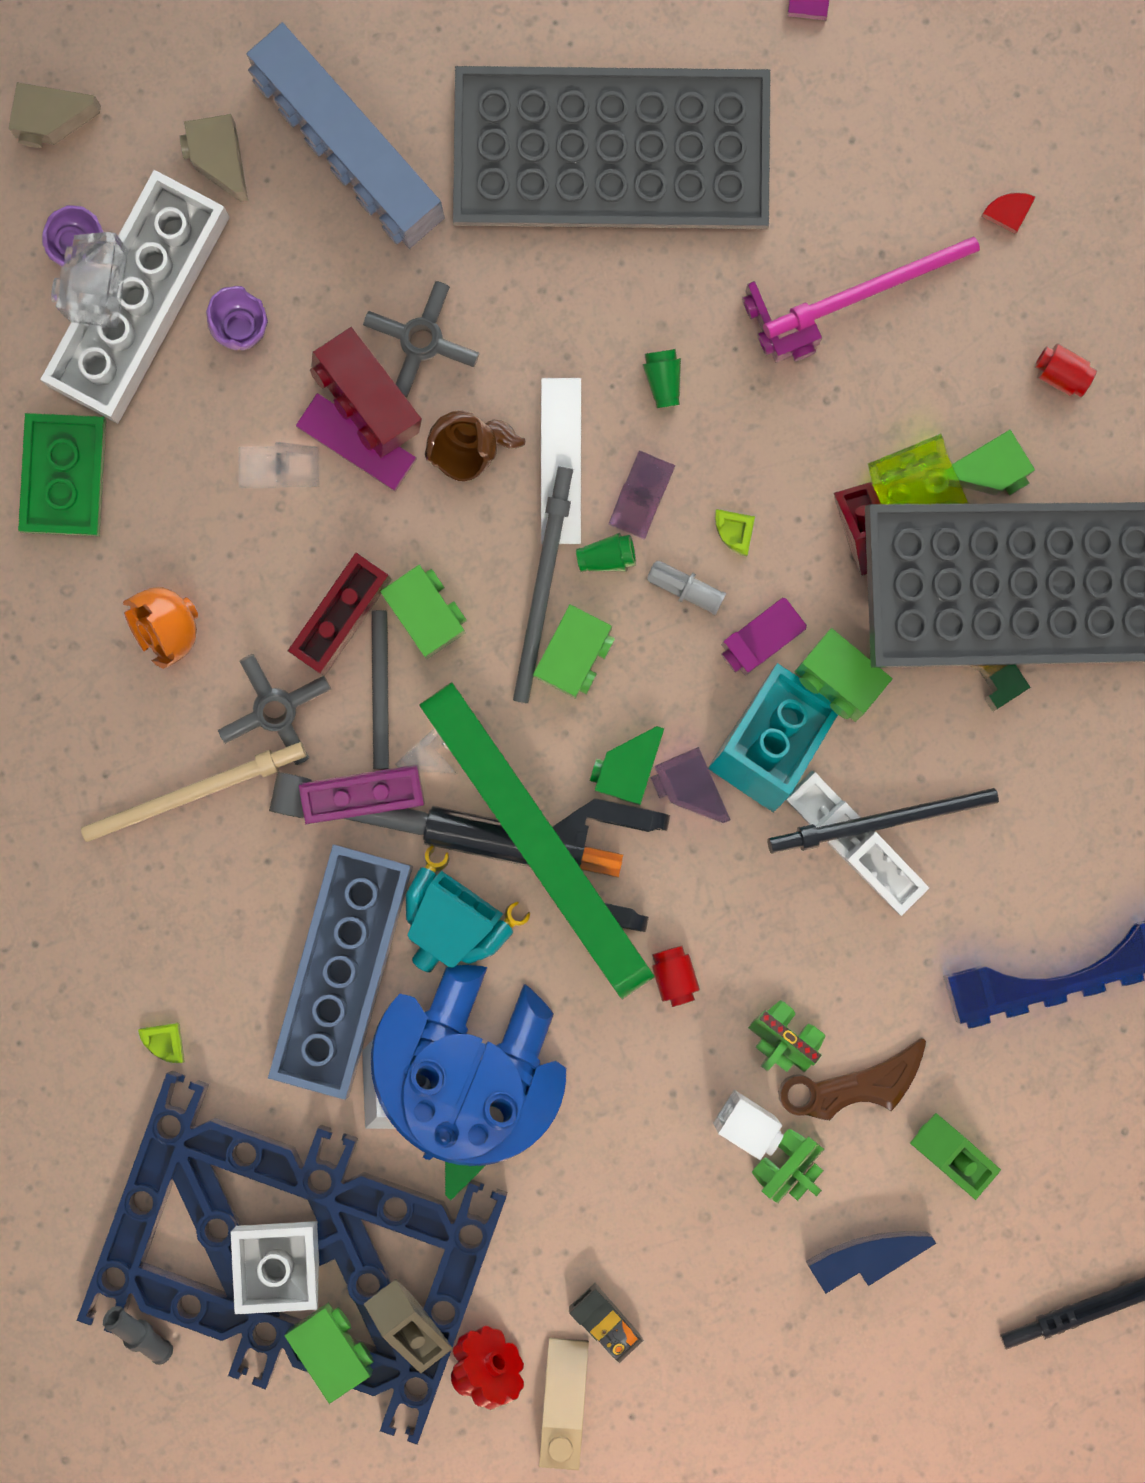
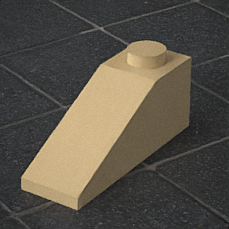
M549 1337L539 1467L579 1470L589 1347V1341Z

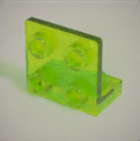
M942 433L868 463L872 485L881 504H969L952 465L948 447Z

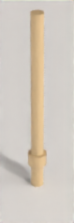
M302 742L276 752L267 750L255 755V760L81 827L82 836L86 842H89L255 776L262 775L266 777L279 772V767L307 757L306 750Z

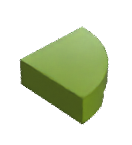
M716 509L715 524L721 540L735 553L747 557L755 516Z
M179 1023L138 1029L142 1043L156 1057L170 1063L185 1062Z

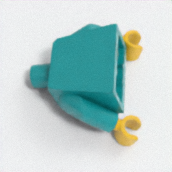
M430 846L426 850L425 868L420 867L406 892V920L411 925L407 936L419 946V949L412 957V961L416 967L425 972H432L439 961L448 967L454 968L460 961L471 964L494 955L513 934L512 928L524 925L530 918V912H528L521 921L514 920L511 916V911L519 904V902H514L507 906L504 914L505 920H499L503 915L502 912L442 871L449 863L448 852H446L442 862L433 863L430 861V856L434 852L435 846Z

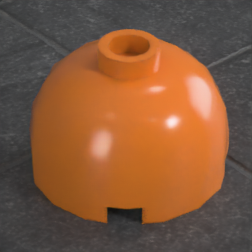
M154 587L139 592L123 601V605L130 606L131 608L124 612L131 632L143 651L150 647L158 656L151 660L156 666L162 669L167 668L190 652L196 640L197 627L195 619L198 618V612L189 598L185 597L182 599L172 590L164 587Z

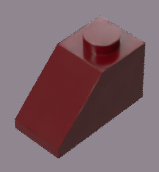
M872 482L834 493L848 545L861 576L867 574L865 506L881 504Z

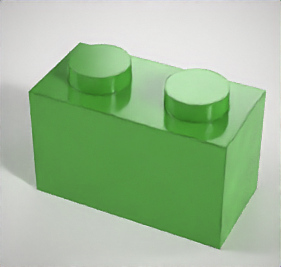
M418 565L380 592L424 657L429 659L466 633L461 625L467 619L454 601L449 605L445 603L439 594L445 587L432 568L424 572L422 567Z
M570 604L533 677L576 699L579 692L587 694L597 673L591 670L597 657L605 659L615 641V638L609 635L612 626Z
M832 628L794 671L800 676L799 681L807 690L814 694H822L831 702L830 707L836 714L844 719L851 718L854 722L865 714L893 679L881 668H871V660Z
M328 1302L289 1328L284 1336L330 1404L368 1379L373 1371L370 1364L374 1360L367 1347L361 1341L356 1344L348 1333V1330L352 1327L343 1311L339 1307L333 1310Z

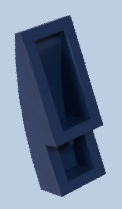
M899 1231L879 1233L853 1239L829 1248L808 1259L806 1263L826 1294L858 1273L861 1274L866 1284L870 1286L937 1243L928 1232Z

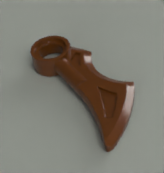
M920 1038L900 1053L882 1063L831 1079L814 1082L809 1077L801 1074L792 1075L781 1083L778 1091L779 1101L782 1107L791 1114L797 1116L808 1115L829 1121L842 1108L858 1102L875 1103L892 1111L901 1101L916 1076L924 1054L926 1041ZM796 1084H804L810 1091L809 1101L803 1106H794L788 1099L789 1089Z

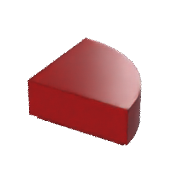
M1026 193L1005 194L992 201L981 217L1016 234L1036 197Z

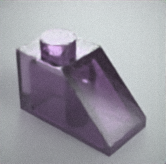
M699 747L654 766L656 775L650 778L659 799L667 796L670 804L721 824L731 820Z

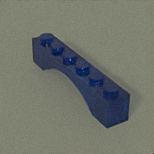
M1145 920L1134 923L1124 938L1104 957L1086 968L1067 975L1046 979L1018 978L1002 974L982 965L944 975L943 978L955 1021L960 1024L967 1023L968 1029L991 1023V1015L1005 1012L1006 1018H1011L1029 1013L1028 1005L1043 1001L1045 1007L1056 1006L1068 1002L1067 995L1082 991L1083 997L1107 991L1105 984L1120 980L1122 986H1127L1145 981Z

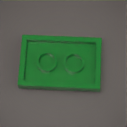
M25 413L18 526L20 533L100 537L106 435L105 417Z

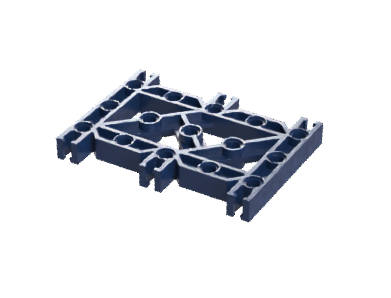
M175 1071L166 1073L76 1321L87 1325L93 1324L96 1312L92 1310L100 1293L106 1297L114 1298L116 1300L115 1306L122 1307L125 1312H127L133 1295L141 1312L214 1339L224 1341L241 1333L242 1338L228 1374L232 1378L239 1380L242 1374L247 1375L249 1368L243 1366L242 1363L249 1348L267 1355L264 1372L259 1377L254 1376L252 1381L254 1386L266 1390L273 1376L282 1348L285 1350L292 1367L308 1372L284 1336L289 1328L302 1319L282 1312L235 1314L231 1231L236 1226H241L239 1217L232 1210L212 1165L308 1200L317 1219L319 1266L334 1259L336 1260L347 1284L349 1295L356 1303L375 1344L373 1346L362 1342L373 1357L374 1362L370 1364L373 1371L368 1379L353 1389L371 1396H376L391 1388L394 1389L380 1428V1432L392 1436L395 1435L397 1429L393 1427L395 1421L392 1419L398 1406L405 1404L410 1408H417L419 1415L415 1428L407 1426L405 1434L408 1435V1442L418 1445L451 1351L420 1373L381 1336L364 1303L376 1295L382 1288L389 1285L391 1281L389 1273L383 1266L362 1220L445 1249L424 1310L453 1347L508 1192L498 1188L496 1192L492 1190L490 1198L497 1201L489 1218L483 1219L478 1215L469 1213L473 1192L482 1191L484 1187L483 1183L472 1179L467 1186L457 1217L453 1219L445 1201L366 1172L345 1180L344 1176L358 1138L346 1133L343 1134L341 1139L343 1141L342 1145L346 1147L338 1165L321 1160L319 1156L324 1138L330 1140L333 1133L330 1132L332 1128L320 1125L317 1128L305 1164L302 1163L294 1146L214 1118L196 1126L195 1122L209 1084L200 1080L196 1082L190 1081L188 1088L195 1092L185 1111L180 1107L172 1106L170 1102L175 1083H183L186 1076ZM171 1115L179 1120L181 1128L177 1136H169L162 1130L161 1123L164 1116ZM239 1143H249L254 1147L256 1151L254 1162L243 1163L238 1159L236 1148ZM316 1170L327 1172L331 1177V1187L323 1191L314 1188L311 1183L312 1172ZM173 1183H175L196 1228L197 1239L205 1248L224 1291L145 1263ZM144 1191L152 1197L153 1207L150 1211H141L136 1207L134 1203L136 1192ZM390 1198H400L406 1203L407 1213L404 1216L396 1218L388 1214L385 1205L386 1201ZM212 1219L225 1221L229 1230L226 1238L219 1239L212 1236L209 1231V1222ZM467 1225H475L482 1231L483 1238L477 1244H467L461 1238V1229ZM115 1267L122 1270L125 1275V1284L123 1286L116 1287L109 1283L106 1276L109 1268ZM367 1273L376 1276L380 1284L379 1289L373 1293L364 1292L359 1287V1277ZM185 1295L197 1297L201 1304L200 1312L196 1314L187 1313L182 1308V1297ZM447 1301L453 1305L455 1315L449 1320H441L434 1314L433 1306L438 1302ZM263 1322L270 1323L276 1329V1338L272 1341H263L257 1335L256 1326ZM352 1338L356 1344L360 1342L359 1340ZM411 1378H421L426 1382L428 1390L420 1396L412 1395L406 1388V1382Z

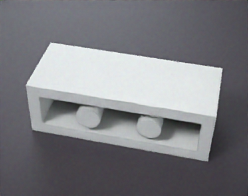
M736 1090L732 1092L713 1122L719 1135L759 1160L762 1159L765 1153L771 1156L784 1136L779 1131L782 1124L775 1115Z

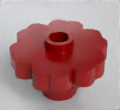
M483 1326L476 1331L471 1330L459 1337L457 1344L453 1347V1355L458 1361L453 1366L451 1372V1382L454 1389L462 1396L472 1397L475 1405L489 1410H494L501 1405H507L519 1397L520 1391L524 1388V1381L519 1374L524 1368V1363L519 1356L516 1345L506 1343L502 1331L489 1326Z

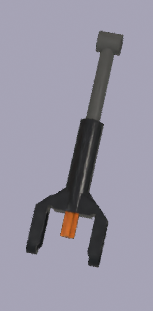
M277 772L269 811L304 818L298 785L300 783L312 782V779ZM593 799L554 825L553 829L582 870L619 878L624 854L585 846L589 826L585 825L586 819L650 832L653 830L667 831L670 815ZM432 806L429 813L406 808L344 818L374 826L424 835L425 845L530 867L500 822L494 818L438 806ZM605 903L621 928L646 932L648 916L639 915L631 908Z

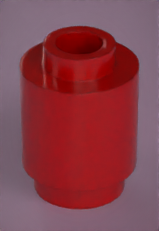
M1058 343L1052 349L1046 346L1035 364V368L1039 369L1038 379L1068 396L1075 394L1080 398L1086 393L1097 373V370L1090 366V361Z
M683 946L652 954L655 964L651 965L662 1002L670 1000L672 1007L694 1001L693 993L699 991L700 988L690 955H685Z

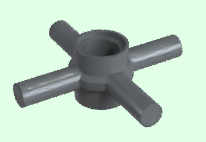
M439 281L434 283L422 317L412 319L403 324L368 311L363 326L400 339L401 347L407 356L396 381V386L405 397H408L421 361L429 360L440 354L475 367L479 357V352L443 339L441 329L436 322L450 286ZM420 330L428 331L432 335L431 343L424 348H417L410 343L412 335Z
M254 654L241 659L239 662L258 696L254 701L252 713L218 730L223 742L226 744L259 726L269 731H277L285 747L301 742L291 724L296 715V707L331 690L326 677L323 675L288 693L285 690L271 687ZM272 701L281 702L286 707L285 713L278 718L268 717L263 709L267 703ZM308 754L307 757L294 761L295 765H299L308 760Z

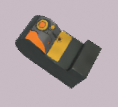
M596 1283L569 1306V1314L596 1341L598 1340L619 1363L644 1341L638 1331Z

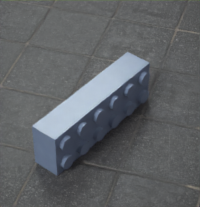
M283 22L246 53L251 64L248 71L254 78L252 81L267 99L273 94L275 97L274 101L280 107L278 111L293 128L297 124L301 126L300 130L305 136V142L318 157L323 153L326 154V159L331 165L330 170L344 186L348 183L354 186L353 190L357 194V201L370 215L375 212L380 215L379 219L383 224L382 229L396 245L403 241L409 249L412 248L445 219L441 200Z
M339 845L332 846L268 1079L344 1100L349 1097L413 866Z

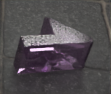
M639 450L627 481L622 487L609 525L645 540L676 465Z

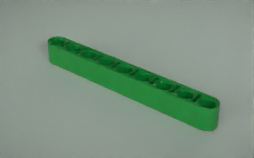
M453 682L420 703L419 706L619 997L623 1000L655 978L646 962Z

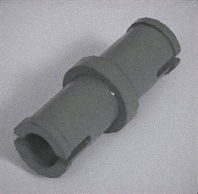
M120 1306L112 1307L103 1318L105 1329L122 1339L124 1346L130 1351L141 1352L156 1365L164 1364L169 1360L173 1353V1345H171L170 1341L156 1334L153 1331V1327L147 1321L135 1319Z

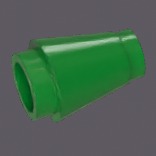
M676 349L646 353V364H642L654 401H656V408L680 405L681 358L677 359Z
M617 533L586 545L583 548L576 549L580 572H627L628 567L636 566V554L631 535L621 536V533Z

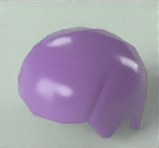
M67 205L54 211L48 217L42 234V245L48 257L61 267L80 269L93 262L100 252L104 238L103 230L97 216L81 206Z
M242 286L221 288L211 297L206 311L207 325L211 335L219 344L237 351L238 349L246 350L252 348L264 337L268 320L263 303L260 299L248 293Z

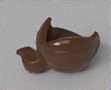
M452 411L440 417L431 427L427 438L425 458L427 462H431L433 466L439 468L446 476L465 482L475 479L490 466L497 454L496 444L513 449L524 446L526 441L525 438L516 435L513 428L507 422L494 419L483 423L473 413Z

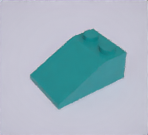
M777 663L724 741L708 769L774 813L793 792L838 714L830 707L831 702L820 693L814 694L807 690L799 681L798 676Z

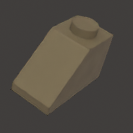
M17 82L8 129L15 138L19 139L18 142L22 145L34 148H41L42 143L55 145L100 114L101 105L94 95Z
M227 114L185 121L186 134L180 135L183 158H190L195 170L240 202L247 201L248 196L237 129L232 115Z
M396 1279L364 1303L381 1336L420 1373L424 1372L453 1349L416 1298Z

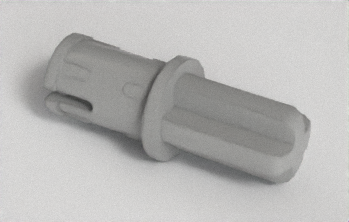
M656 561L653 564L647 578L650 583L680 597L678 601L687 600L711 612L713 615H716L726 595L725 592H721L695 579L696 574L692 573L689 576L661 561Z

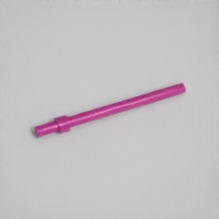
M973 236L808 305L805 302L790 308L789 314L763 324L764 332L771 339L794 328L800 331L815 324V320L980 251L978 240Z

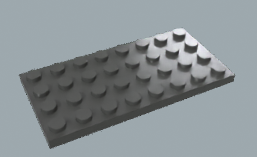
M455 66L454 226L769 228L770 69Z
M1145 502L873 504L865 506L871 668L1145 662Z

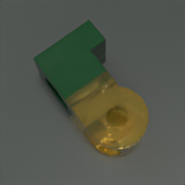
M1016 665L970 666L981 673L993 691L991 695L985 698L993 712L1031 688Z

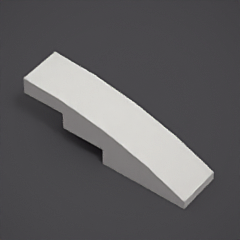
M581 378L541 379V544L544 541L549 515L545 513L547 499L552 497L558 466L573 469L568 495L571 506L569 516L564 517L559 544H581Z
M811 771L786 799L809 825L814 824L816 827L861 818L814 771ZM875 831L827 841L901 916L929 889L924 881Z

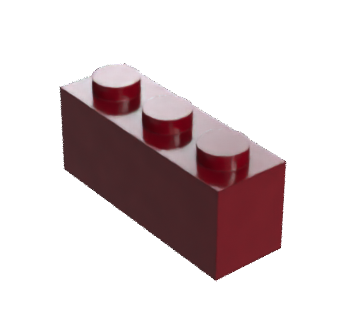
M352 327L313 351L312 368L310 369L312 377L322 389L326 387L335 397L333 401L336 409L344 419L351 418L359 429L357 430L359 439L368 450L374 449L382 458L419 433L422 418Z
M355 553L294 640L288 652L322 676H325L381 596L380 591L391 582V577L367 559Z

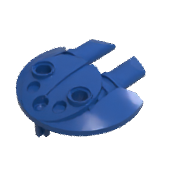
M456 965L454 968L446 967L429 1011L424 1012L415 997L400 993L382 1015L373 1038L371 1074L378 1101L396 1130L412 1145L424 1152L423 1158L426 1160H431L434 1157L448 1163L466 1166H484L508 1160L522 1153L542 1137L555 1119L563 1100L566 1085V1067L557 1061L540 1065V1060L538 1059L554 1014L547 1004L526 984L521 989L502 1043L494 1045L488 1041L484 1044L482 1043V1038L467 1034L468 1028L466 1024L487 971V967ZM416 1074H421L428 1078L431 1085L429 1090L423 1089L418 1085ZM491 1106L501 1111L504 1118L503 1122H498L490 1115Z

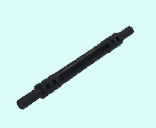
M1145 1277L1072 1305L1068 1304L1061 1309L1052 1310L1048 1314L1036 1316L1035 1322L1000 1334L1004 1348L1007 1350L1042 1336L1044 1339H1048L1055 1334L1059 1335L1066 1330L1075 1329L1079 1325L1145 1301Z

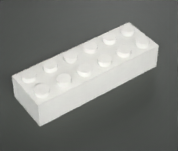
M154 170L40 380L49 388L118 424L230 218L225 207Z

